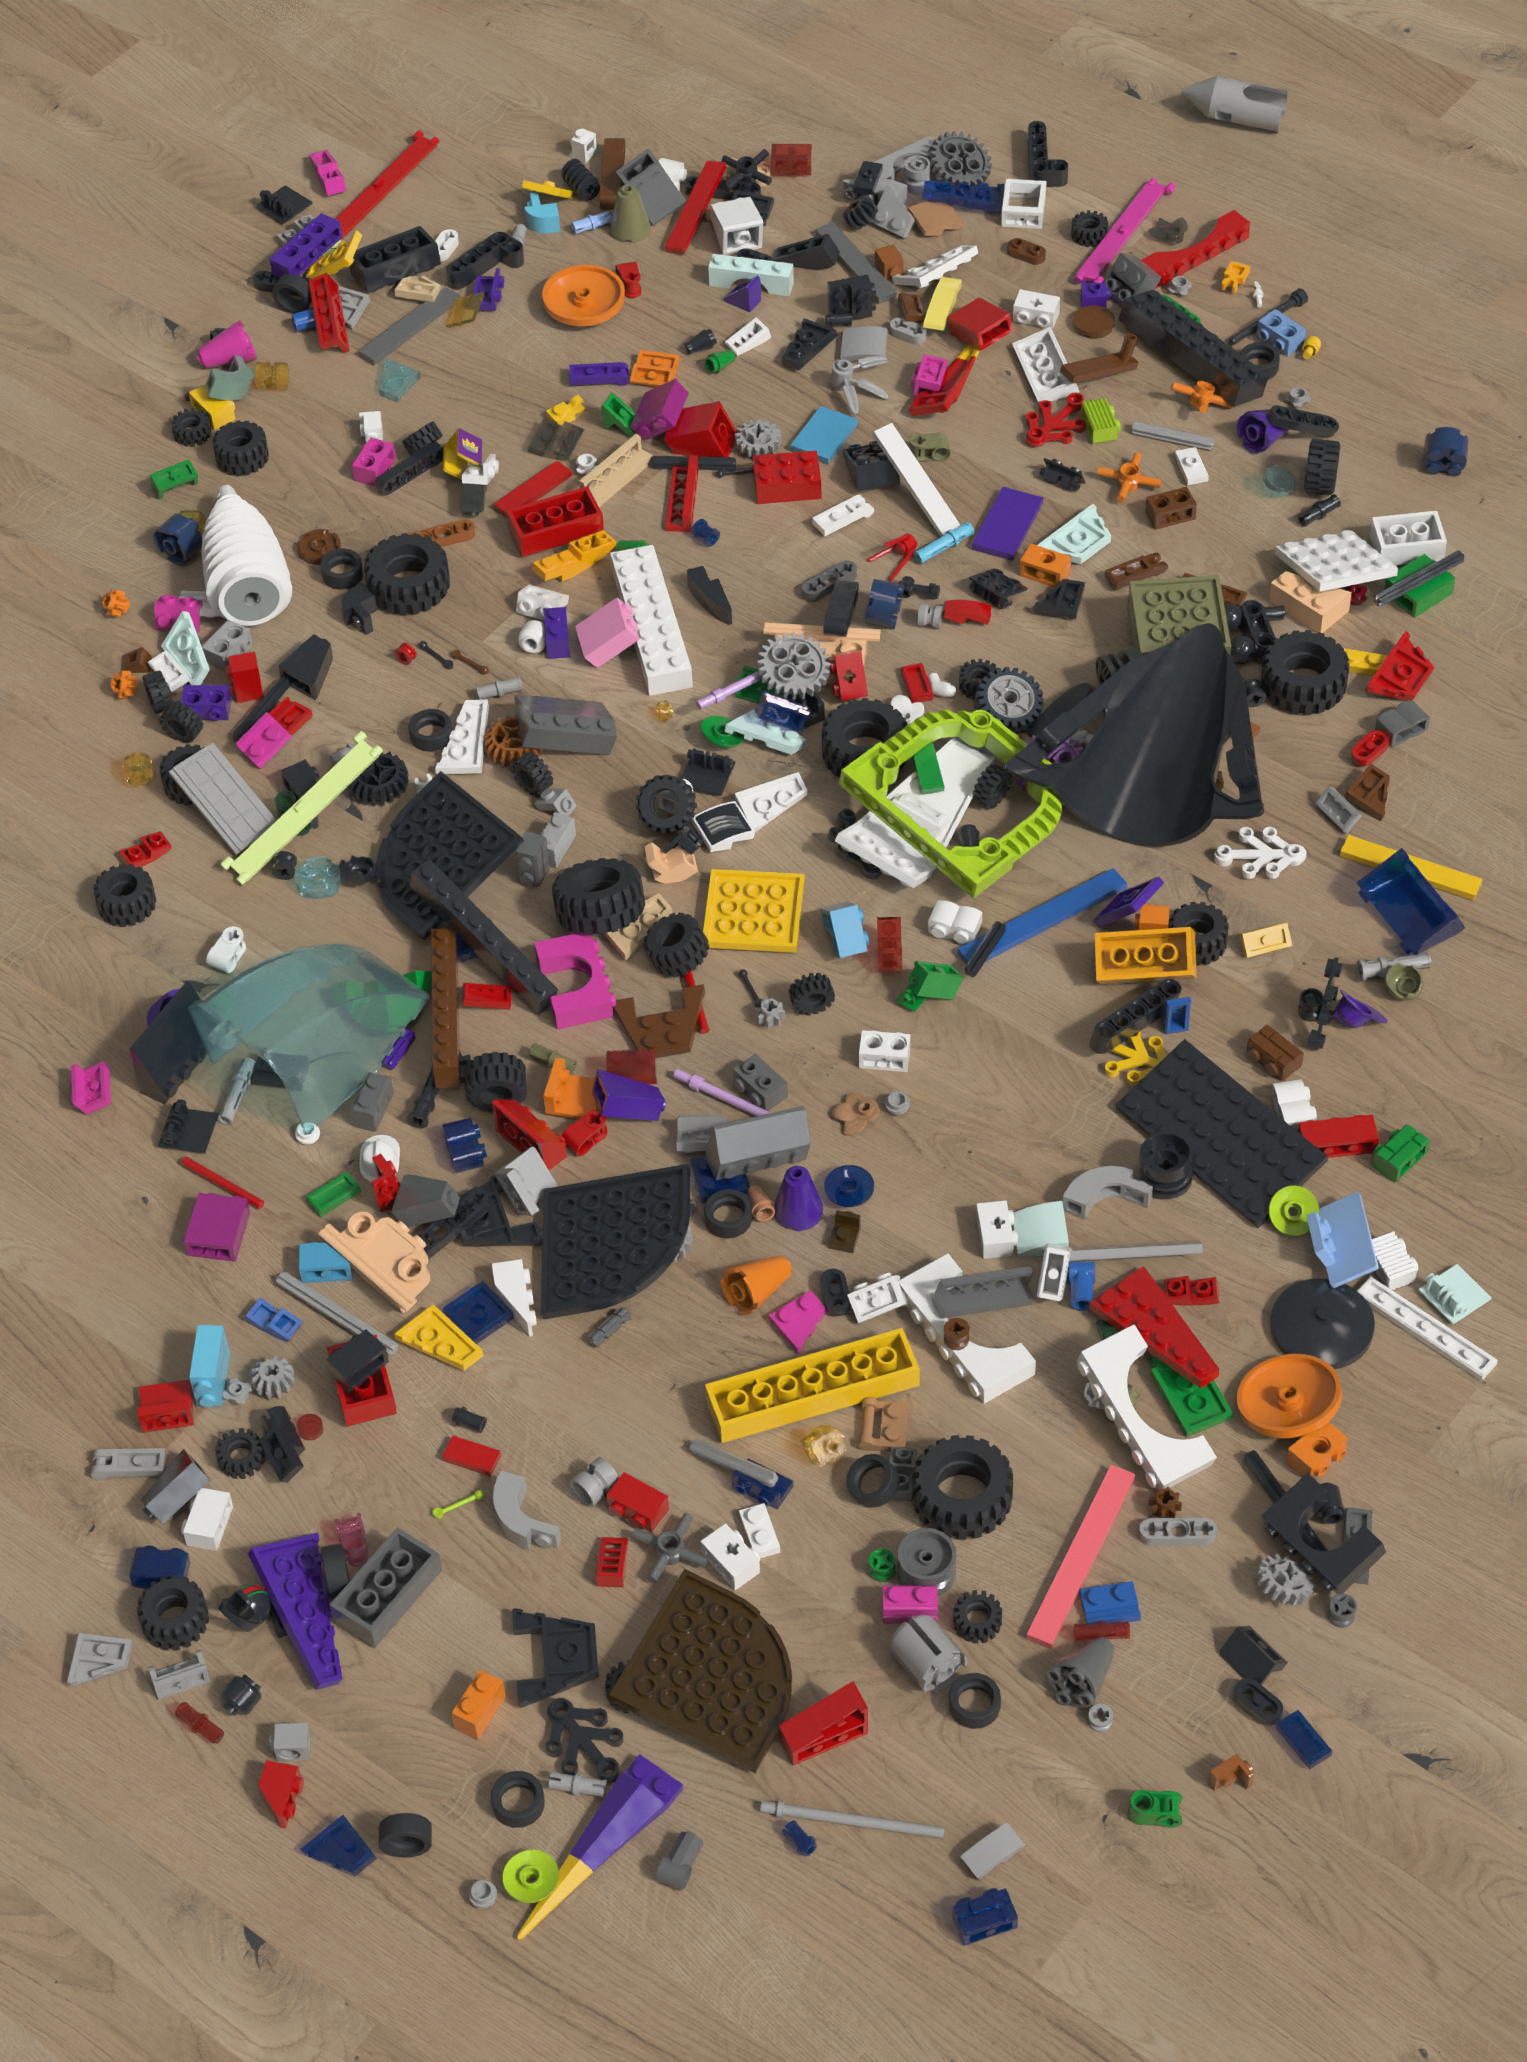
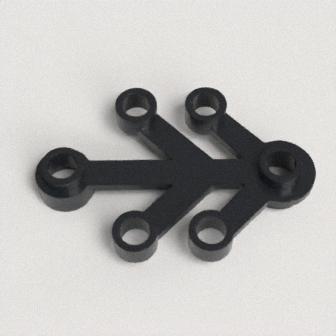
M847 808L840 811L836 824L842 829L855 824L856 816L854 811ZM830 828L827 838L831 842L837 843L835 839L838 833L842 831L840 828ZM840 844L838 845L836 855L841 859H847L861 866L865 877L876 879L883 874L879 867L864 862L860 856L848 852Z
M1338 957L1334 959L1328 958L1324 977L1329 978L1319 1014L1318 1030H1311L1308 1042L1309 1049L1318 1050V1048L1323 1049L1326 1035L1322 1034L1323 1026L1331 1024L1333 1010H1329V1003L1332 1000L1336 1001L1339 987L1334 986L1335 977H1340L1343 965L1338 963Z
M565 1698L553 1700L547 1709L548 1718L553 1722L550 1740L546 1743L548 1756L556 1758L562 1754L563 1747L560 1740L565 1726L570 1732L566 1758L561 1764L562 1773L576 1775L578 1773L577 1757L579 1747L581 1746L597 1766L599 1779L607 1780V1782L615 1781L619 1776L618 1762L614 1758L604 1757L591 1739L607 1741L610 1746L619 1747L624 1741L623 1732L619 1728L608 1730L579 1726L575 1719L592 1721L595 1727H603L608 1722L607 1712L602 1708L595 1710L574 1708L573 1704ZM563 1710L566 1712L563 1715H557L558 1711ZM598 1715L604 1716L602 1720L595 1719ZM618 1735L620 1736V1738L618 1740H612L611 1736ZM553 1745H557L559 1747L555 1751L549 1749ZM568 1765L575 1767L571 1771L565 1769ZM606 1770L613 1771V1773L610 1775L604 1774Z

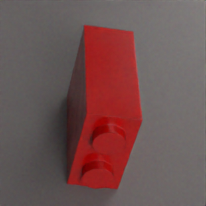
M980 297L947 317L951 335L980 351L1013 331L1010 314Z

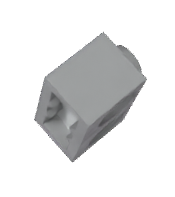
M227 620L202 646L207 663L227 672L226 666L230 665L228 656L243 654L253 645L250 629Z

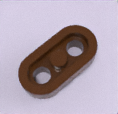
M1021 238L1012 239L1007 244L1008 255L1018 260L1039 265L1046 259V250L1040 245Z

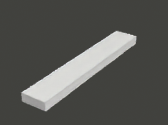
M890 423L874 431L873 437L940 537L945 535L946 531L954 530L961 526L894 425Z
M1370 1276L1357 1290L1367 1300L1373 1310L1481 1382L1497 1365V1359Z

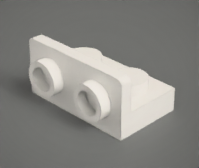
M490 454L480 466L473 463L470 464L462 474V483L488 485L499 470V461L495 460V454Z
M528 585L518 592L516 612L544 620V608L566 606L569 595Z
M886 1273L877 1277V1282L872 1285H868L865 1282L853 1287L855 1292L848 1294V1298L858 1323L865 1322L907 1304L898 1283L901 1280L899 1275L891 1276V1273Z

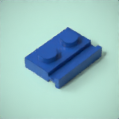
M1133 1581L1080 1589V1598L1087 1621V1628L1141 1621V1612L1139 1611Z

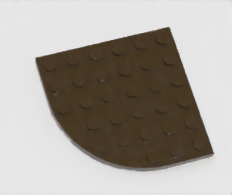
M684 1568L610 1692L608 1700L756 1774L779 1733V1725L786 1719L792 1692L791 1664L787 1650L778 1632L772 1624L769 1625L760 1615L761 1612L755 1606L737 1594Z

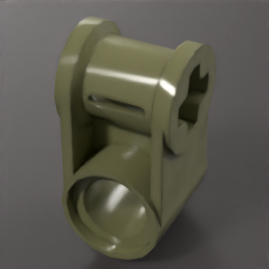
M917 433L910 437V451L918 462L945 461L951 455L948 436L945 433Z

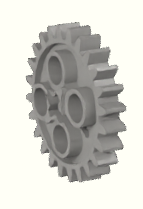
M783 632V638L775 635L774 641L768 639L767 646L763 645L761 652H759L757 668H759L758 676H762V683H768V690L776 689L775 695L783 692V697L786 698L788 694H791L793 700H795L796 694H799L802 699L805 698L806 692L813 696L814 690L819 692L821 685L825 686L826 680L829 678L831 663H829L830 656L825 655L826 648L819 649L820 641L812 643V636L804 639V633L800 637H796L795 632H792L791 637H788L786 632Z

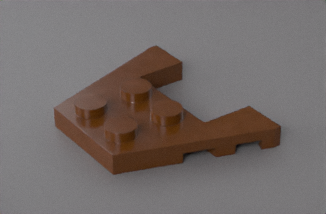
M701 984L683 988L684 1009L636 1017L633 997L615 1000L616 1006L613 1008L643 1061L691 1052L697 1029L698 1015L702 1009L701 1003L706 993L705 986Z

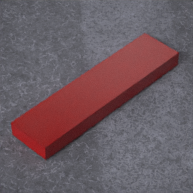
M557 460L495 502L494 509L507 518L506 510L537 501L572 477V470Z

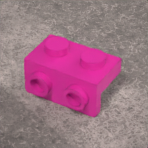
M173 595L160 596L154 604L155 629L171 630L181 612L185 611L189 612L198 634L200 631V609L203 606V601L196 600L194 597L176 598Z
M103 1061L85 1070L81 1069L77 1064L71 1066V1101L76 1108H79L88 1115L111 1104L110 1071L107 1063Z

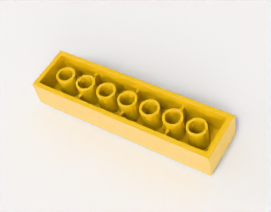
M900 1328L705 1384L706 1402L721 1443H725L862 1403L865 1398L876 1399L920 1386V1369L904 1330Z

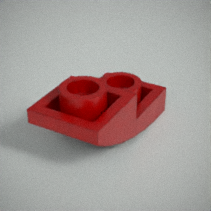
M947 600L943 606V618L963 625L967 618L974 622L988 625L991 620V605L971 600Z
M159 831L140 837V844L119 850L118 857L125 866L134 864L135 868L138 866L143 867L172 849V845L163 833Z
M1188 1275L1164 1280V1294L1172 1305L1196 1306L1220 1303L1216 1277L1191 1281Z

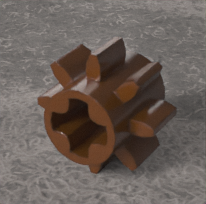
M1168 1486L1161 1490L1156 1488L1155 1497H1149L1148 1505L1152 1506L1151 1515H1156L1159 1518H1175L1176 1511H1181L1182 1503L1179 1501L1180 1493H1174Z

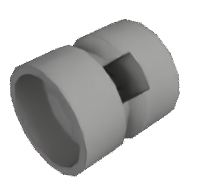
M919 155L911 156L904 162V184L907 185V192L911 194H923L929 190L930 161L926 157Z
M597 1457L586 1467V1472L581 1471L570 1481V1486L575 1495L585 1505L593 1507L604 1497L603 1492L608 1493L619 1479V1476L605 1459Z

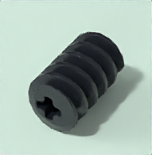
M571 159L563 166L561 171L562 179L575 191L580 199L590 201L599 194L600 185L597 178L593 176L579 159Z

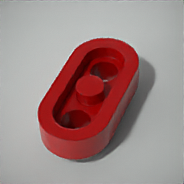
M1379 730L1369 732L1352 748V761L1359 766L1372 764L1388 749L1389 736Z

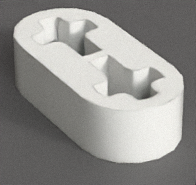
M444 230L435 240L438 244L441 261L447 260L459 244L458 233L455 230Z

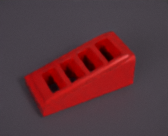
M601 1537L596 1571L597 1586L624 1587L628 1538ZM607 1545L621 1546V1549L607 1548ZM606 1553L620 1554V1556H606ZM605 1561L619 1562V1564H605ZM604 1569L618 1570V1572H604Z

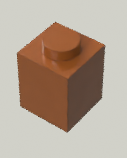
M894 244L875 249V266L886 280L891 279L892 276L897 274L903 275V257Z

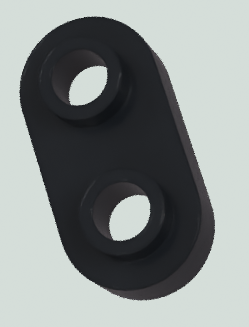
M828 1269L822 1273L820 1278L824 1305L830 1315L842 1316L850 1310L846 1277L841 1270Z
M1244 1678L1236 1683L1234 1699L1238 1705L1262 1724L1274 1725L1281 1720L1283 1704L1270 1691L1251 1678ZM1248 1693V1694H1250L1252 1697H1251V1698H1246V1697L1243 1696V1694ZM1268 1710L1271 1711L1273 1714L1267 1715L1264 1712Z

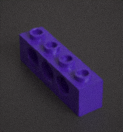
M320 213L278 252L272 255L269 259L272 275L278 278L285 274L300 276L343 237L340 221Z

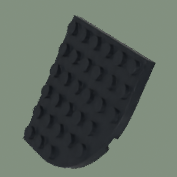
M440 771L405 805L390 824L391 830L387 838H383L378 851L376 881L380 887L382 899L389 909L425 940L431 934V929H436L444 920L410 887L412 871L430 859L469 897L524 842V839Z
M688 1164L544 1189L541 1316L543 1319L591 1312L617 1305L642 1292L665 1272L677 1256L688 1231L690 1221V1168Z

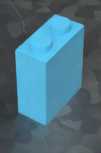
M221 1325L197 1326L189 1378L196 1404L204 1407L223 1406L224 1398L222 1392L226 1386L230 1350L224 1326Z

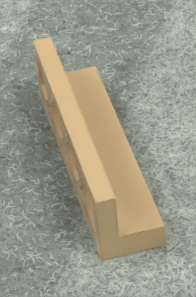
M635 434L579 481L580 488L586 487L590 483L589 489L599 507L651 464L653 455L642 450L641 436Z

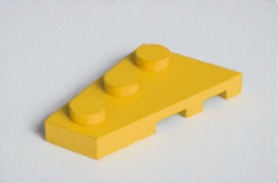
M356 230L351 234L350 241L346 243L343 240L332 254L328 252L310 266L306 277L315 278L326 272L328 275H334L343 267H349L354 261L353 256L362 238V234Z
M434 1304L394 1333L395 1340L463 1371L484 1356L483 1350Z

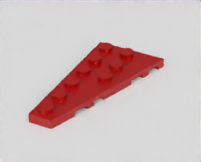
M1144 1266L1090 1301L1089 1310L1120 1332L1135 1325L1148 1346L1146 1349L1148 1352L1200 1389L1219 1377V1367Z

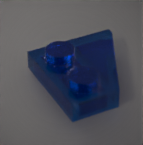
M344 1815L300 1849L305 1856L354 1877L377 1859Z

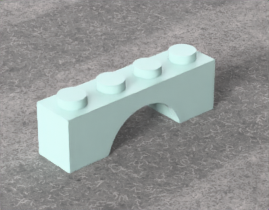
M713 254L708 267L709 286L729 289L736 280L752 279L758 275L761 284L765 286L769 294L790 296L794 283L793 264Z

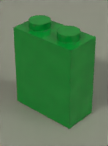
M1426 554L1419 556L1399 569L1397 576L1386 578L1384 590L1436 561L1429 558ZM1446 571L1392 601L1416 618L1453 594L1455 577Z

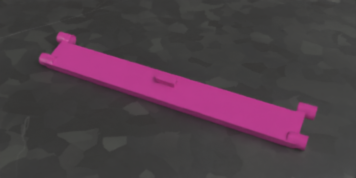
M1151 178L1077 272L1074 278L1075 283L1080 284L1081 280L1091 283H1103L1104 279L1101 277V274L1163 193L1170 195L1176 188L1175 184L1169 183L1165 186L1157 184V180Z

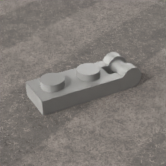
M166 1449L95 1450L93 1455L95 1466L92 1467L91 1477L103 1480L106 1477L161 1476L166 1467ZM108 1461H112L111 1465H105Z

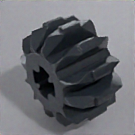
M862 195L850 203L843 216L850 227L854 230H859L875 218L878 209L871 198L867 195Z

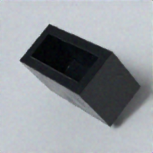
M365 1329L360 1334L353 1336L342 1348L333 1351L329 1358L326 1359L329 1374L350 1392L387 1364L389 1360L386 1347Z

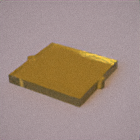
M484 293L468 294V296L457 298L447 320L446 327L451 328L474 322L484 298Z

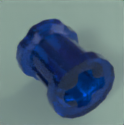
M705 519L696 521L691 530L692 535L701 538L708 547L713 546L720 537V532L715 528H711Z

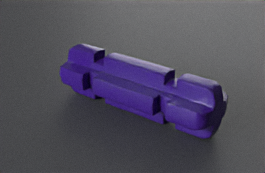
M405 1029L400 1035L402 1038L397 1039L389 1050V1054L382 1060L385 1068L393 1070L398 1064L396 1061L401 1060L409 1049V1045L416 1039L413 1031Z

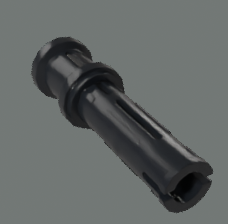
M433 1065L421 1094L413 1102V1111L407 1116L408 1123L415 1128H426L429 1123V1114L435 1109L434 1100L439 1088H436Z

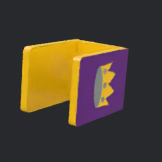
M458 428L444 445L443 471L462 480V474L468 468L469 462L477 466L482 464V439Z

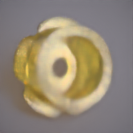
M664 700V702L657 703L656 717L657 720L667 722L673 716V706L667 700Z

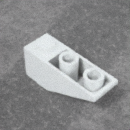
M522 1259L493 1263V1276L498 1301L528 1336H533L532 1326L537 1325L535 1310H529V1305L534 1304L532 1289L526 1290V1284L531 1283L529 1268L523 1269Z

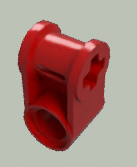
M637 262L617 264L615 266L616 274L624 284L625 297H639L642 294L639 283L641 275Z
M591 1110L577 1122L568 1126L561 1136L574 1153L578 1156H583L597 1143L606 1138L608 1134L607 1126L605 1125L606 1116H602L600 1110Z

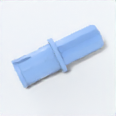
M608 211L594 216L588 215L587 218L571 222L572 230L575 235L590 229L593 231L596 227L611 223L612 217Z

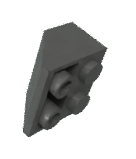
M1120 252L1103 283H1106V288L1111 289V298L1122 306L1125 298L1149 290H1155L1161 276L1135 255Z

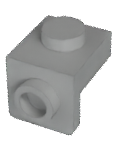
M548 788L541 793V797L535 803L539 811H555L569 816L576 808V803L566 788Z

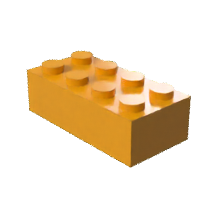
M1191 927L1095 933L1096 981L1101 985L1153 982L1165 979H1197L1195 931Z

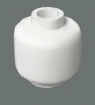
M533 620L523 625L518 636V642L524 651L534 654L541 652L545 648V624Z

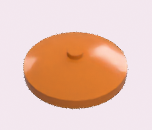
M576 265L567 267L552 275L545 283L542 291L543 305L546 312L553 319L571 326L597 325L614 317L623 307L625 302L624 284L617 274L601 266Z
M1286 1354L1261 1362L1244 1376L1237 1390V1404L1243 1421L1254 1431L1269 1437L1293 1438L1314 1432L1327 1424L1339 1410L1343 1393L1339 1376L1330 1364L1311 1355Z

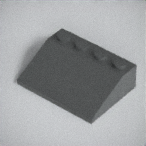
M515 694L514 700L522 747L610 755L617 738L614 719L602 702Z

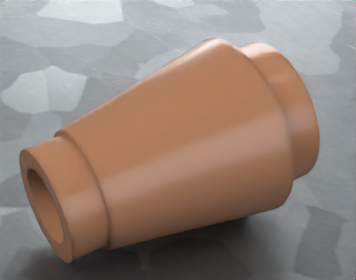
M759 1185L750 1187L747 1194L751 1202L753 1217L759 1221L770 1220L775 1215V1203Z

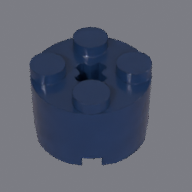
M1452 427L1437 428L1432 434L1429 432L1425 437L1423 464L1426 467L1427 473L1435 475L1440 472L1449 473L1451 476L1460 475L1467 463L1468 437L1466 435L1464 437L1460 434V430Z
M175 513L153 533V539L158 550L161 553L165 551L169 555L167 559L176 565L184 564L202 549V536L198 530L199 525L193 518L187 519Z
M874 579L864 622L895 629L898 616L894 614H898L900 611L902 599H898V597L902 598L905 585Z

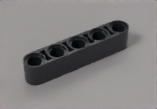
M836 580L824 618V636L847 637L858 600L859 582Z
M1165 979L1097 1023L1089 1043L1092 1051L1098 1054L1108 1053L1161 1018L1166 1000L1179 998L1182 990L1180 983L1174 979Z

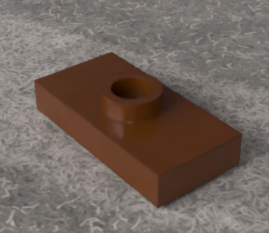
M899 293L898 302L905 321L924 323L926 313L919 295Z

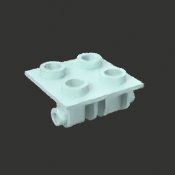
M1458 1264L1441 1275L1431 1273L1426 1278L1428 1283L1418 1290L1453 1325L1492 1299Z

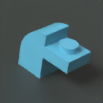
M538 192L530 193L531 201H528L527 207H524L528 228L537 233L560 232L557 203L540 205Z

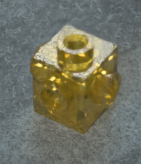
M820 1425L811 1431V1435L800 1440L810 1462L821 1467L825 1464L829 1465L837 1462L841 1458L840 1455L847 1452L843 1433L839 1429L828 1425Z

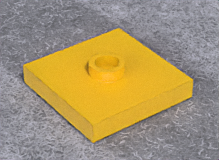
M523 180L522 184L523 189L569 199L573 197L574 191L555 187L553 182L543 180V184Z

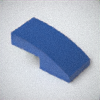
M259 1298L245 1316V1321L286 1342L292 1338L303 1324L302 1320L283 1307L278 1310L262 1298Z

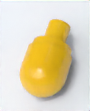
M1310 336L1305 340L1302 346L1305 359H1310L1318 353L1321 347V341L1318 337Z

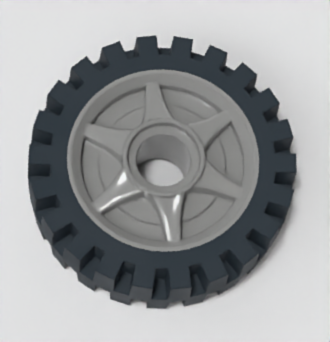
M1004 667L1003 671L1001 668H997L994 673L991 671L982 679L975 695V709L987 711L1017 735L1020 731L1024 733L1028 728L1032 727L1040 716L1044 703L1042 689L1039 690L1040 685L1038 682L1033 683L1034 677L1032 675L1026 677L1027 672L1024 670L1020 674L1018 673L1019 668H1013L1012 671H1010L1009 667Z

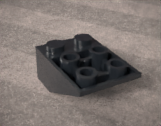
M871 441L869 445L864 446L853 444L848 446L847 449H842L852 481L858 491L900 484L898 472L877 441Z

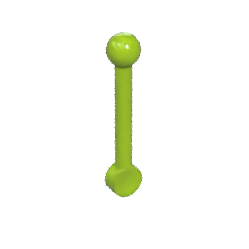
M477 1490L474 1495L445 1508H435L433 1516L436 1519H441L444 1513L473 1500H482L485 1494L482 1490Z

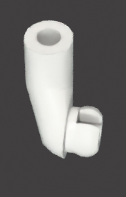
M937 673L928 675L934 695L940 697H953L955 695L956 688L950 683L940 681Z

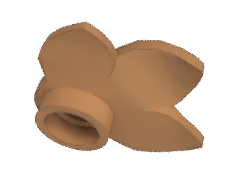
M850 1093L845 1097L846 1103L837 1105L831 1113L834 1119L845 1122L843 1134L852 1135L862 1131L867 1123H871L878 1118L879 1106L876 1101L866 1099L861 1093Z

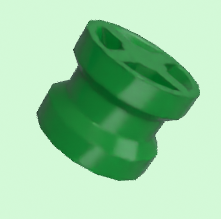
M879 1548L870 1554L869 1574L871 1578L878 1582H887L894 1577L895 1556L890 1550Z

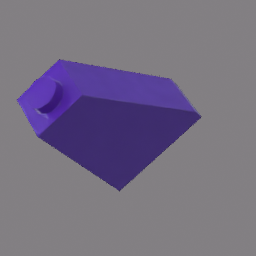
M597 1070L592 1092L602 1116L659 1121L660 1113L664 1111L666 1104L659 1087L607 1071Z

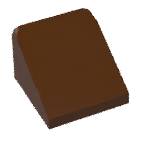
M143 647L125 654L122 670L131 671V673L150 672L148 661L152 659L151 654Z

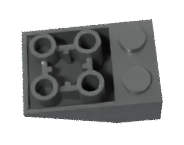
M649 148L616 171L623 186L632 185L637 188L648 219L653 226L686 203Z

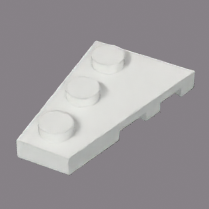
M799 772L737 792L735 793V800L754 831L757 832L807 796L808 790Z

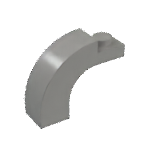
M1119 1166L1098 1167L1084 1172L1069 1185L1063 1195L1064 1212L1085 1220L1094 1204L1110 1197L1122 1198L1148 1208L1152 1201L1153 1187L1143 1181L1133 1179L1134 1170Z
M501 1470L494 1485L493 1501L497 1523L503 1534L512 1543L528 1551L532 1542L544 1548L552 1547L558 1549L561 1542L559 1526L532 1519L526 1516L520 1509L527 1493L525 1477Z

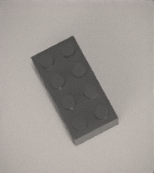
M397 1527L332 1601L330 1609L333 1621L376 1648L442 1571L439 1553Z

